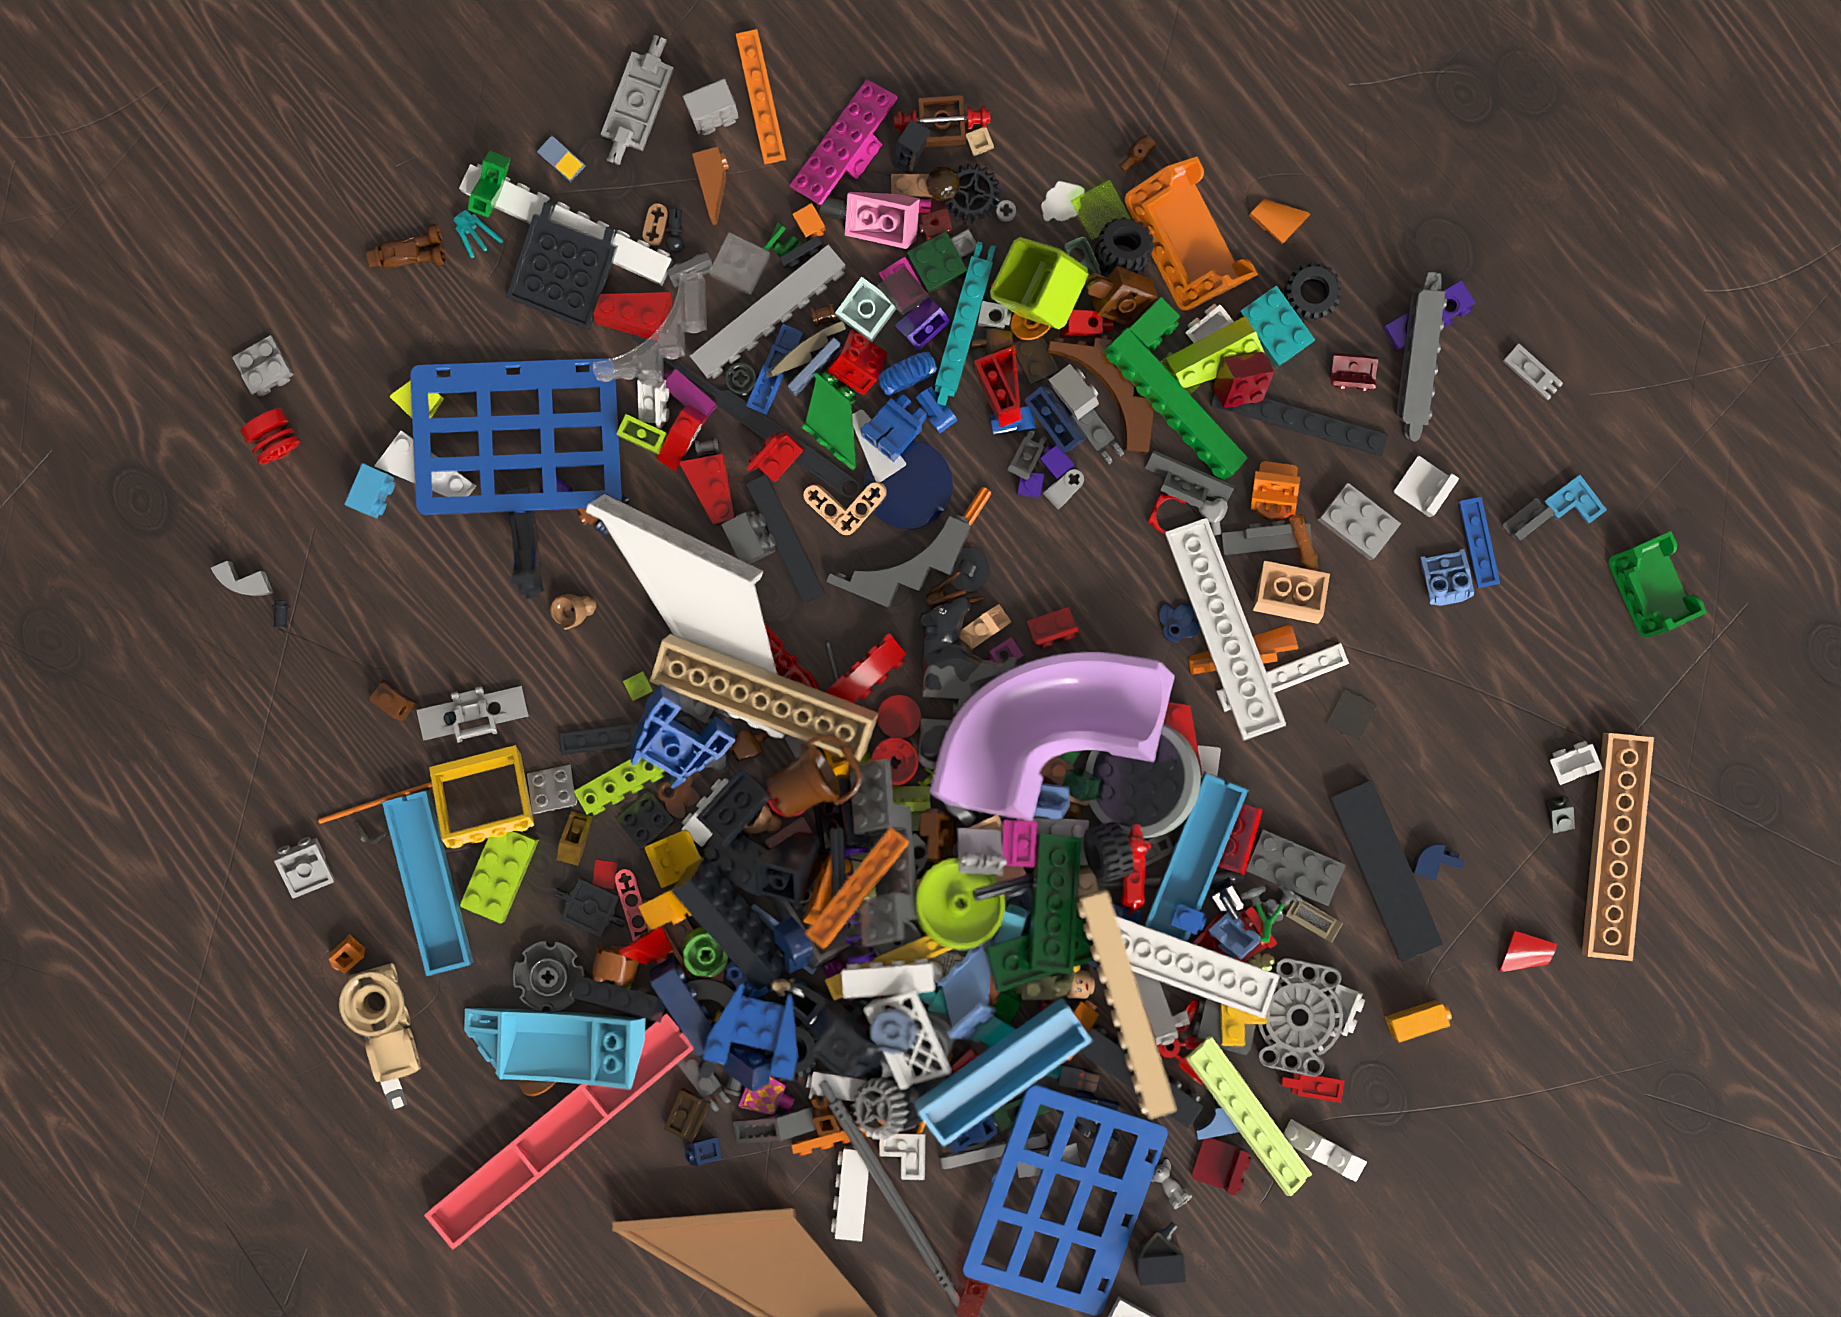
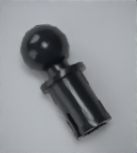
M668 209L669 229H666V232H671V235L667 238L666 245L669 250L677 252L682 249L684 244L682 237L679 236V233L684 232L682 229L683 210L677 209L675 218V209Z

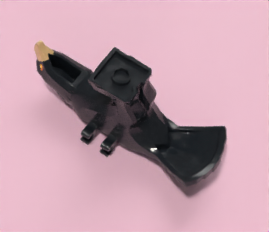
M793 975L774 980L771 983L772 989L775 990L777 997L785 1006L788 994H792L794 1015L809 1027L818 1040L811 1053L817 1056L827 1067L841 1078L848 1075L853 1077L862 1075L870 1080L873 1078H887L888 1081H894L895 1086H899L884 1052L878 1048V1045L871 1037L870 1021L862 1015L865 1011L864 1008L872 1001L869 997L864 996L854 1008L846 1001L839 999L834 1001L833 997H830L828 993ZM913 1064L912 1069L915 1075H922L924 1069ZM948 1074L911 1084L908 1088L900 1089V1093L905 1094L903 1100L908 1102L905 1105L908 1113L904 1115L907 1121L903 1123V1131L914 1128L924 1121L919 1115L914 1102L948 1079Z

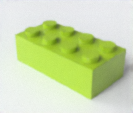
M516 830L507 832L506 835L501 837H488L460 907L498 923L505 922L539 839Z

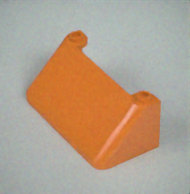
M1198 157L1163 168L1130 190L1125 196V204L1132 218L1137 223L1139 221L1142 222L1143 227H1148L1150 230L1149 234L1153 235L1154 248L1151 255L1176 304L1185 311L1195 308L1258 275L1253 264L1248 259L1234 261L1195 184L1204 175V169Z

